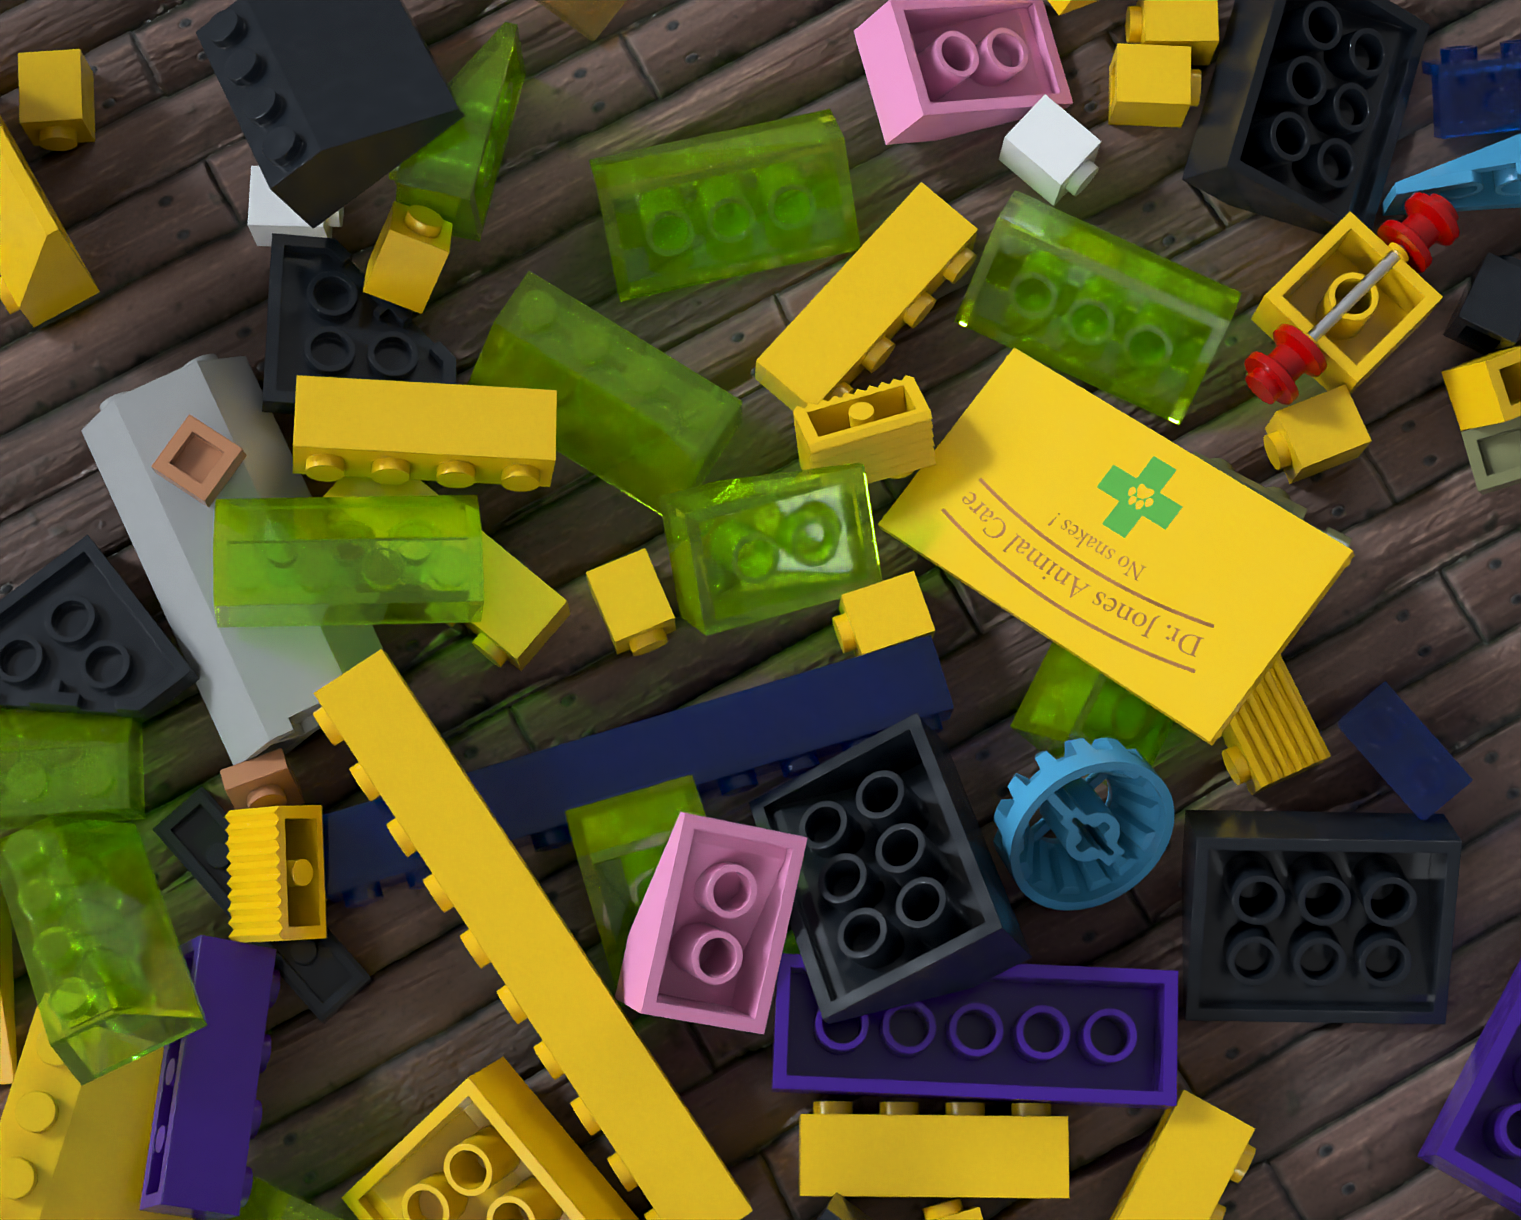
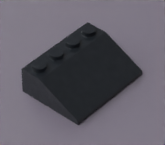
M237 0L225 10L215 14L207 24L196 31L270 190L313 229L466 116L403 0Z
M1235 0L1182 180L1230 206L1323 235L1329 233L1350 211L1372 231L1430 24L1390 0Z
M918 713L907 717L749 802L757 827L808 838L789 922L822 1018L828 1024L970 989L1032 958L948 746Z
M1185 810L1182 855L1183 1016L1185 1021L1446 1024L1462 847L1460 837L1446 816L1437 813Z

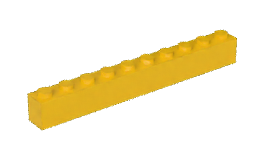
M380 649L314 692L313 694L322 706L313 712L317 723L334 746L344 740L358 760L357 764L349 768L354 779L371 802L381 796L395 816L393 820L386 824L391 835L407 857L418 851L432 874L423 879L428 891L444 913L455 907L469 928L459 935L465 947L481 969L492 963L506 984L496 991L499 998L517 1024L528 1018L541 1037L542 1041L533 1047L536 1054L554 1080L565 1074L578 1093L579 1097L570 1102L573 1110L591 1136L602 1130L615 1149L616 1153L608 1157L607 1160L625 1189L630 1192L639 1186L653 1208L644 1214L646 1220H740L751 1213L753 1209L742 1189L388 654Z

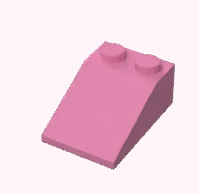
M888 0L854 30L886 145L937 141L1021 120L1045 94L1062 109L1068 108L1073 104L1043 0Z
M680 812L629 932L615 999L641 1014L764 1034L808 838Z

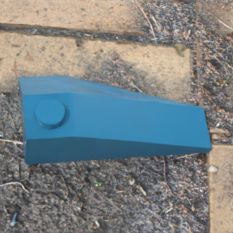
M1521 133L1396 182L1381 204L1383 216L1407 214L1405 202L1416 192L1427 195L1433 193L1441 195L1453 205L1456 211L1521 208Z

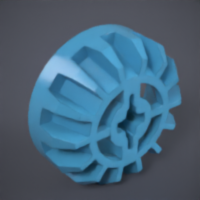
M1084 738L1065 741L1064 757L1055 759L1048 751H1041L1036 754L1035 760L1040 770L1030 779L1016 773L1007 786L1013 799H1001L994 814L993 820L998 827V831L993 843L1008 872L1028 898L1042 906L1056 910L1092 908L1126 893L1154 868L1171 838L1175 818L1174 803L1166 784L1138 750L1126 749L1117 739L1113 738L1094 739L1092 745ZM1089 774L1085 779L1081 778L1082 776ZM1105 779L1108 784L1106 803L1103 802L1094 790ZM1040 807L1042 818L1030 828L1029 821ZM1051 829L1057 838L1042 836Z

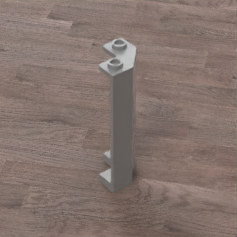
M206 354L189 361L184 367L134 390L121 392L107 398L99 407L101 411L81 431L186 662L200 678L196 685L233 765L280 748L283 749L286 755L321 727L313 716V712L322 706L313 693L380 649H384L302 475L292 474L293 456L273 413L262 412L263 392L246 356L218 359L216 354ZM189 414L241 447L247 455L209 508L156 474L151 467Z

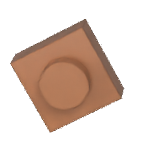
M189 414L151 467L156 474L209 508L247 455L241 447Z
M282 748L220 770L225 791L235 810L271 806H294L305 803L300 784Z

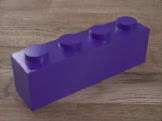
M199 935L179 946L140 1211L201 1220H225L239 1216L240 1207L246 1205L253 1182L252 1169L246 1166L249 1142L257 1135L262 1118V1104L260 1100H256L259 1074L265 1071L271 1054V1037L269 1034H265L268 1008H272L275 1004L280 989V972L274 969L277 949Z

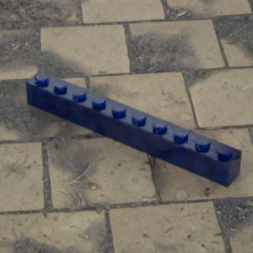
M928 635L473 770L466 774L515 848L533 844L535 852H543L572 842L571 832L595 825L599 834L627 827L635 823L634 813L658 807L660 815L688 809L697 804L695 798L697 794L720 788L722 796H731L748 791L759 785L758 776L782 770L784 778L799 776L820 765L818 758L841 751L844 752L915 713H918L935 733H939L943 730L941 721L950 719L954 705L932 637ZM383 798L323 815L325 893L334 903L344 901L347 909L377 902L384 898L382 889L407 882L410 890L425 888L423 879L432 874L418 851L407 857L391 835L386 824L393 820L395 816Z

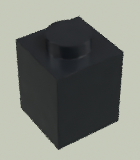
M1489 252L1472 272L1443 333L1444 336L1483 355L1512 348L1521 333V260L1508 255L1496 256Z

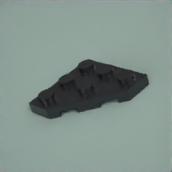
M272 233L262 412L295 414L297 375L456 384V357L440 341L434 343L412 322L413 315L406 308L363 292L365 274L352 262V255L335 238Z
M88 534L0 600V708L148 719L200 679Z

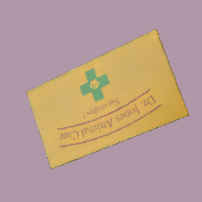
M1015 347L1006 356L1003 363L935 449L934 458L936 464L921 468L878 523L881 530L1211 746L1222 736L1224 729L1355 556L1352 549Z

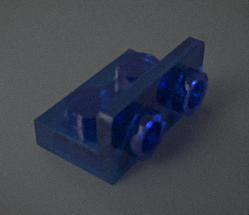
M1521 39L1501 41L1499 53L1478 55L1477 45L1451 46L1440 48V59L1422 61V74L1432 76L1434 137L1447 139L1521 130Z
M1386 681L1338 721L1339 729L1421 820L1428 819L1473 781Z

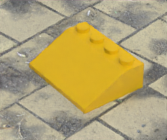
M0 115V299L10 315L21 310L32 326L36 327L96 295L100 291Z
M37 1005L0 1120V1220H195V1218L139 1210L165 1040Z
M504 1056L469 1076L341 1197L359 1220H639Z

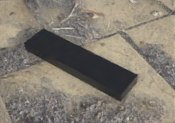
M201 786L152 830L231 918V914L228 911L231 901L227 896L232 889L227 885V882L232 876L226 871L231 862L226 858L229 849L225 844L229 837L225 829L230 823L225 818L227 814L225 810ZM328 927L327 938L252 942L253 945L277 949L274 969L279 970L281 977L324 1024L374 980Z

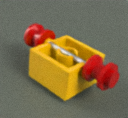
M1421 192L1414 193L1405 202V210L1408 217L1402 223L1396 220H1386L1378 228V236L1350 211L1264 295L1251 320L1275 342L1277 347L1268 355L1256 351L1252 352L1244 362L1248 372L1245 381L1259 399L1268 404H1273L1275 401L1284 405L1292 404L1299 396L1295 382L1303 374L1313 377L1327 391L1346 384L1351 395L1427 319L1443 296L1418 273H1423L1432 264V256L1429 249L1435 243L1442 246H1450L1460 236V229L1457 224L1459 219L1458 213L1447 199L1435 193L1430 195Z

